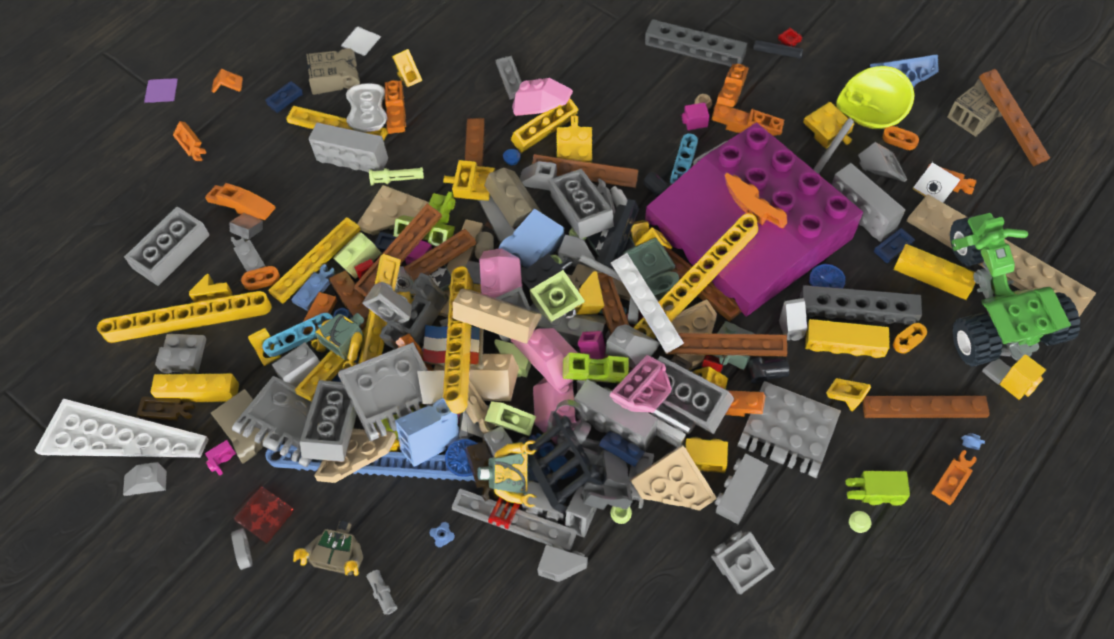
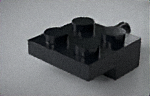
M548 253L521 273L522 283L530 291V289L562 270H566L573 263L568 258L559 264Z

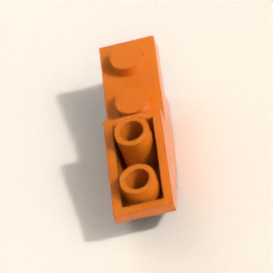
M732 64L726 76L725 84L717 98L718 104L730 107L736 106L748 73V67L742 64Z
M402 80L385 82L388 134L405 132L406 117Z
M718 103L714 106L711 119L726 124V130L741 133L757 122L772 136L781 135L784 119L753 109H751L750 113Z
M725 174L726 185L731 196L746 214H753L761 225L768 220L782 229L787 224L786 213L780 208L772 207L766 200L759 199V190L756 186L746 184L737 175Z
M227 183L223 187L215 185L205 196L209 203L235 208L238 214L245 213L262 220H266L275 209L273 204L260 196Z
M728 391L734 397V400L725 415L744 417L745 413L763 414L764 392Z

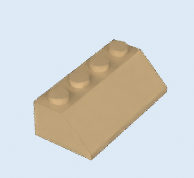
M461 289L453 301V319L526 344L542 316L540 313L470 289Z
M483 354L482 364H484V368L482 370L477 369L476 366L469 367L470 382L483 401H511L519 371V366L513 354ZM435 365L434 371L445 370V365Z

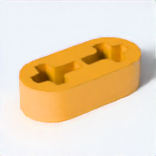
M920 323L910 325L897 335L893 342L894 349L899 353L909 352L924 340L927 335L926 327ZM913 332H920V334H916L914 337L912 336ZM908 340L906 345H900V342Z

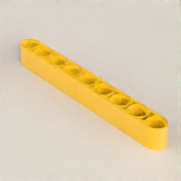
M753 214L741 216L658 302L670 322L686 308L757 234L758 224ZM749 223L753 224L751 227H745ZM734 237L740 238L738 241H732ZM720 251H727L724 255L718 254ZM708 264L713 265L710 269L705 268ZM694 278H700L696 283L691 282ZM683 291L687 292L686 295L682 297L678 296L679 293ZM673 305L671 310H665L667 306ZM643 317L634 329L646 333L647 336L655 339L654 332Z
M464 266L455 268L451 274L443 398L450 411L455 414L463 412L468 405L472 325L453 319V301L460 290L470 289L473 291L474 288L470 273Z
M256 291L107 318L98 323L97 330L107 342L112 343L261 316L269 313L272 305L264 292Z

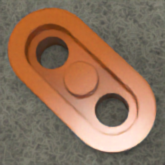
M895 126L885 128L882 136L886 143L905 150L915 149L919 142V137L915 133Z
M267 266L243 274L241 282L247 290H256L274 285L279 281L280 274L275 267Z

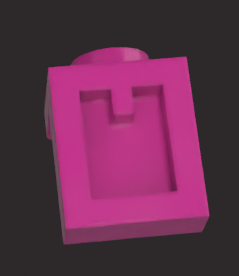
M226 440L205 453L208 458L206 464L211 472L216 471L219 475H222L223 472L219 464L230 460L236 452Z

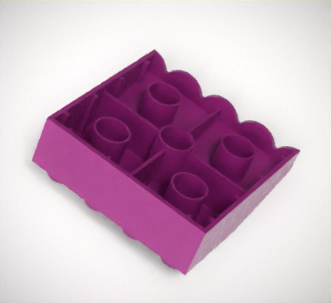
M757 122L700 159L646 207L645 221L654 226L658 225L661 233L670 245L677 249L682 248L688 261L694 266L739 218L746 214L734 201L725 181L726 173L732 176L737 175L746 184H753L759 190V199L766 200L772 207L780 208L786 213L787 224L783 229L768 220L763 225L757 222V234L712 280L715 287L725 296L735 298L739 309L746 317L852 240L863 214L861 209ZM750 223L745 225V227L753 226V224ZM734 237L732 241H738L740 238ZM720 251L718 254L724 255L727 251ZM708 264L705 268L710 269L713 265Z

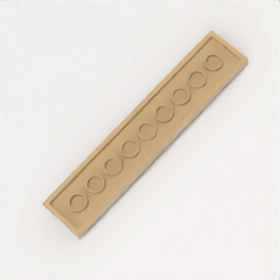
M927 194L908 217L907 222L952 248L950 242L951 225H953L954 221L966 218V216ZM1004 239L1005 243L1010 246L1015 263L1014 272L1006 274L1007 281L1013 280L1014 283L1012 285L1020 290L1051 287L1055 293H1064L1074 302L1080 317L1096 292Z

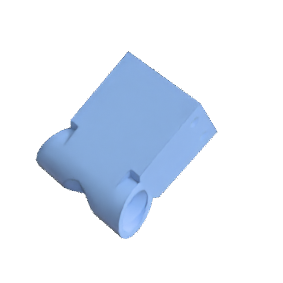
M534 209L514 231L513 235L501 242L499 249L502 248L518 257L522 266L527 269L548 253L552 255L563 242L564 230L561 225Z
M444 398L437 400L433 407H424L395 420L400 449L413 466L445 451L446 447L460 440L459 426L457 425L458 414L450 411Z

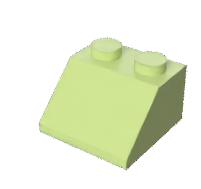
M359 232L333 259L356 279L358 276L354 267L369 259L374 261L381 252L364 234Z
M563 270L530 289L531 300L540 313L550 322L585 302Z

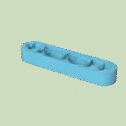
M686 134L682 138L670 178V183L672 184L692 166L698 142L694 134ZM689 141H691L690 148L687 147ZM687 153L690 157L683 158L681 155ZM684 167L686 171L680 172L677 168Z
M322 313L280 332L263 342V350L268 356L275 357L300 346L304 342L317 338L315 334L317 328L314 324L317 323L320 328L324 320H330L333 317L329 313ZM306 327H312L313 331L310 334H303ZM289 335H294V336H295V339H294L293 342H291V343H286L285 340H286L287 336H289ZM272 344L275 345V346H274V350H271V349H270V348H271L270 345H272Z

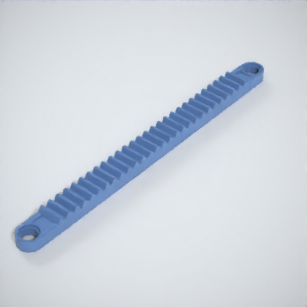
M293 445L285 456L282 455L279 460H272L274 451L268 449L266 452V459L273 467L317 471L323 461L312 459L307 467L299 464L300 458L297 462L292 461V455L297 449ZM389 452L353 472V474L368 473L369 475L376 474L379 476L384 474L385 476L392 475L395 477L400 475L401 477L409 476L410 478L416 476L417 478L425 477L426 479L431 477L433 479L441 478L442 480L475 481L473 475L459 477L451 473L447 468L445 455H435L413 466L402 452ZM527 461V484L529 481L539 483Z

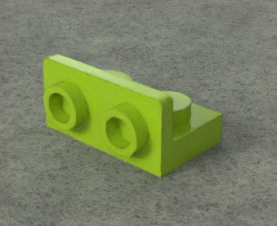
M448 192L447 196L435 193L432 195L429 205L442 214L441 219L437 223L447 224L449 221V213L455 207V199L452 192Z

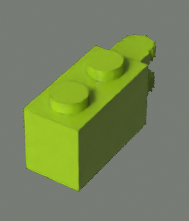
M864 471L860 478L845 480L848 487H861V490L847 492L848 499H862V502H867L870 505H880L882 503L902 505L910 497L907 471Z

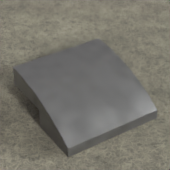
M662 404L654 412H651L653 415L687 434L691 433L695 426V422Z

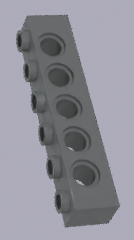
M653 19L647 29L645 45L730 67L732 64H742L747 47L745 42Z
M803 285L800 299L804 298L806 316L808 317L821 316L829 319L844 318L846 320L856 319L867 322L880 321L888 324L903 323L905 325H912L918 323L922 316L921 295Z

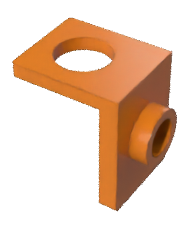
M221 69L213 81L212 92L215 93L220 84L240 92L243 78Z

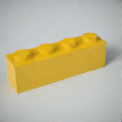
M569 98L565 105H558L554 109L543 112L513 132L511 141L520 153H523L556 131L557 127H562L571 121V116L575 118L579 109Z
M905 244L894 268L898 272L967 300L975 285L973 274L976 272L908 244Z
M809 319L806 330L805 349L815 352L830 351L835 354L849 353L854 356L885 357L889 349V327Z
M233 374L154 375L151 394L155 398L180 399L182 402H227L238 394L239 383Z

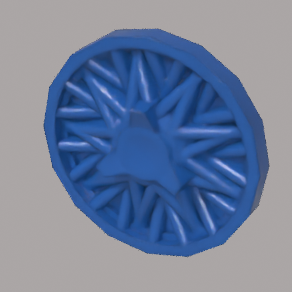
M822 264L812 270L809 282L811 286L843 289L845 276L838 267Z
M461 439L448 447L445 454V462L451 473L459 477L473 475L465 448L477 444L470 439Z

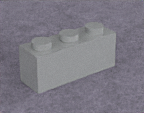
M746 453L742 460L738 459L733 468L736 471L734 476L729 475L724 485L727 488L725 493H720L715 501V504L718 505L716 513L739 524L766 473L768 465Z

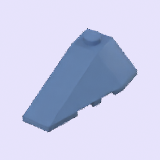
M938 55L870 64V68L888 66L900 70L908 77L913 87L920 81H924L939 72Z

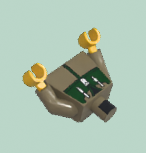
M339 521L336 531L325 529L321 535L316 537L304 549H297L294 552V562L301 559V565H306L309 558V562L313 567L344 573L345 575H352L354 571L356 576L359 573L358 568L363 560V554L360 544L353 535L349 534L351 524Z

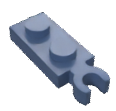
M323 264L320 268V273L314 272L291 299L292 302L309 311L318 293H323L330 285L328 279L335 275V270L332 268L329 272H326L328 269L327 265Z

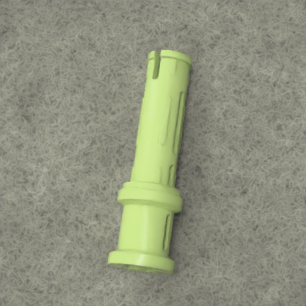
M423 167L390 171L387 168L379 171L369 170L371 185H374V183L389 184L390 181L424 179Z

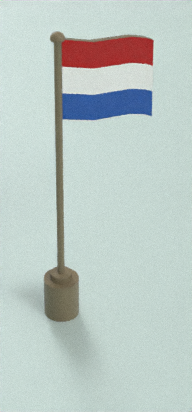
M480 232L476 235L475 256L480 259L484 251L494 250V237L489 232ZM425 325L424 363L445 365L448 326L436 327ZM471 327L470 366H476L477 369L482 370L484 368V364H482L484 329Z

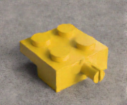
M829 102L805 117L803 123L815 133L814 139L826 149L837 136L848 117ZM854 123L842 139L846 145L852 141L847 135L852 132Z
M571 116V126L557 127V157L592 162V127L578 126V116H575V122L574 116Z
M459 160L455 177L444 175V183H453L454 198L489 201L490 194L484 185L488 174L494 172L495 168L477 166L476 162Z

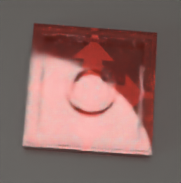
M261 486L234 520L267 544L293 513L294 509Z

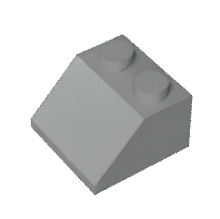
M380 282L375 284L362 302V304L387 323L391 320L401 324L409 321L411 317L412 305L407 302L404 296L394 292L387 283Z
M304 342L272 364L281 380L297 387L320 361Z

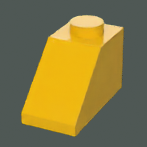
M593 271L578 290L585 302L575 308L576 315L598 314L604 307L597 271Z

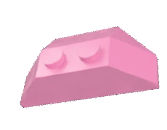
M550 78L526 80L520 84L516 92L512 109L516 116L543 113L554 109L558 105H565L573 91Z
M502 248L482 253L479 259L481 294L496 298L518 287H522L521 264L518 257Z
M554 328L535 329L527 344L511 339V342L556 390L573 382V379H563V358L569 352L577 353V351Z
M646 355L611 392L610 397L615 403L632 412H654L672 390L665 364Z
M543 378L533 387L535 425L543 433L546 432L549 426L548 419L551 411H555L556 406L563 400H574L573 382L556 390L546 378ZM567 405L558 408V414L566 415L571 423L575 422V408L573 406ZM557 436L551 438V440L557 445Z

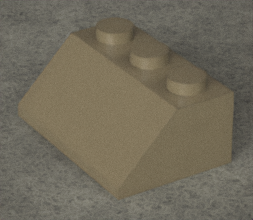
M502 168L488 174L484 186L512 228L520 225L534 209L541 212L515 171Z

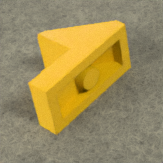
M408 49L392 56L398 68L397 74L406 87L422 81Z
M206 274L189 291V295L195 303L232 296V291L227 283H216L214 285L209 274Z
M836 378L826 394L831 399L846 401L850 410L853 411L862 402L871 386L870 384Z

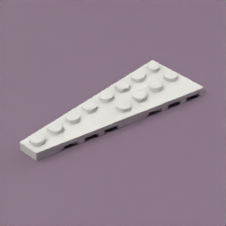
M63 399L37 445L35 452L40 455L201 457L209 439L204 435Z

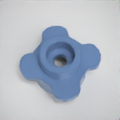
M968 433L964 437L961 436L963 440L962 445L968 448L979 450L980 446L985 443L976 434Z
M446 522L430 530V536L434 537L437 547H442L454 540L455 535L450 532L449 524Z

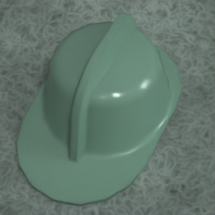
M669 271L644 281L656 300L660 301L679 281V275L676 272Z

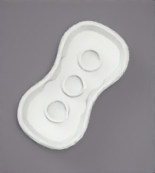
M360 84L351 87L346 93V97L351 104V111L347 116L348 125L353 130L359 132H371L381 129L387 120V114L382 108L385 89L378 84Z

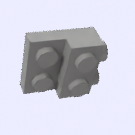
M167 334L164 347L159 348L155 365L163 373H198L206 337L204 335Z
M739 531L731 536L732 541L729 544L722 543L714 548L715 554L711 557L721 573L727 576L736 592L742 594L772 572L774 567L752 533Z

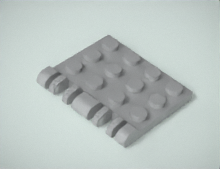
M414 343L338 372V376L370 441L379 438L377 430L381 436L386 435V429L381 420L387 418L390 428L396 431L397 428L393 415H396V418L399 419L413 413L412 407L414 412L421 409L419 404L423 403L417 371L428 370ZM425 404V407H433L434 404Z
M273 376L236 420L232 430L238 434L243 432V436L248 437L254 428L257 427L260 430L255 436V442L260 443L266 433H269L263 441L262 445L277 452L283 441H285L286 443L283 445L280 454L285 456L293 445L297 449L294 451L291 460L297 462L300 458L299 464L307 467L312 459L302 458L300 438L312 402L297 395L295 386Z
M764 381L760 392L765 394L763 414H750L737 446L746 449L749 439L753 438L749 451L753 452L756 449L757 441L765 443L761 450V456L763 457L766 456L769 446H773L774 449L770 460L783 465L787 454L790 453L792 456L788 467L792 468L796 463V457L804 459L800 472L805 473L810 461L812 465L808 475L816 478L841 411Z

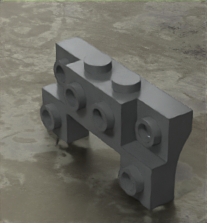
M420 273L411 287L416 297L411 303L412 309L409 321L399 324L389 320L382 329L381 339L386 345L394 348V350L399 348L396 341L407 334H410L419 345L425 337V325L432 326L449 299L447 294L426 274Z
M585 438L581 446L591 464H594L599 470V478L602 484L599 486L591 481L586 482L582 488L584 504L604 510L607 504L627 510L633 500L626 462L599 446L600 441Z

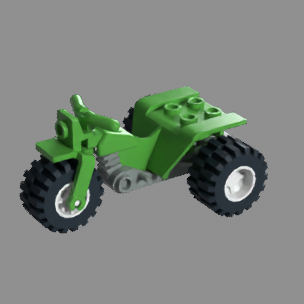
M991 213L958 219L953 222L950 231L951 247L958 261L964 266H972L983 263L982 265L984 266L983 269L977 270L973 277L975 283L980 285L977 291L983 292L986 298L981 300V302L987 308L990 316L986 313H977L959 318L953 325V340L956 350L961 359L971 367L999 359L1002 353V342L1003 344L1007 343L1013 359L1020 360L1025 354L1030 357L1032 352L1039 349L1038 342L1044 343L1047 346L1075 339L1080 331L1078 310L1074 302L1066 294L1061 292L1055 293L1051 287L1012 291L1008 285L1013 284L1014 281H1007L1006 274L1014 272L1015 263L1010 246L1005 243L1004 239L1006 237L1026 238L1028 232L1018 229H1003V217L995 219Z

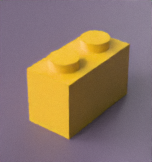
M1025 354L1010 369L1000 385L1018 400L1024 395L1029 397L1044 380L1041 376L1046 369Z
M699 437L686 438L685 449L699 471L725 473L728 442H723L720 439H712L710 441L702 440Z

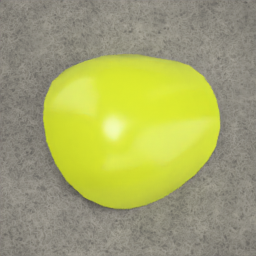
M888 66L872 67L861 71L846 84L837 99L836 106L848 118L864 127L885 129L902 121L910 112L914 101V90L908 77L900 70Z

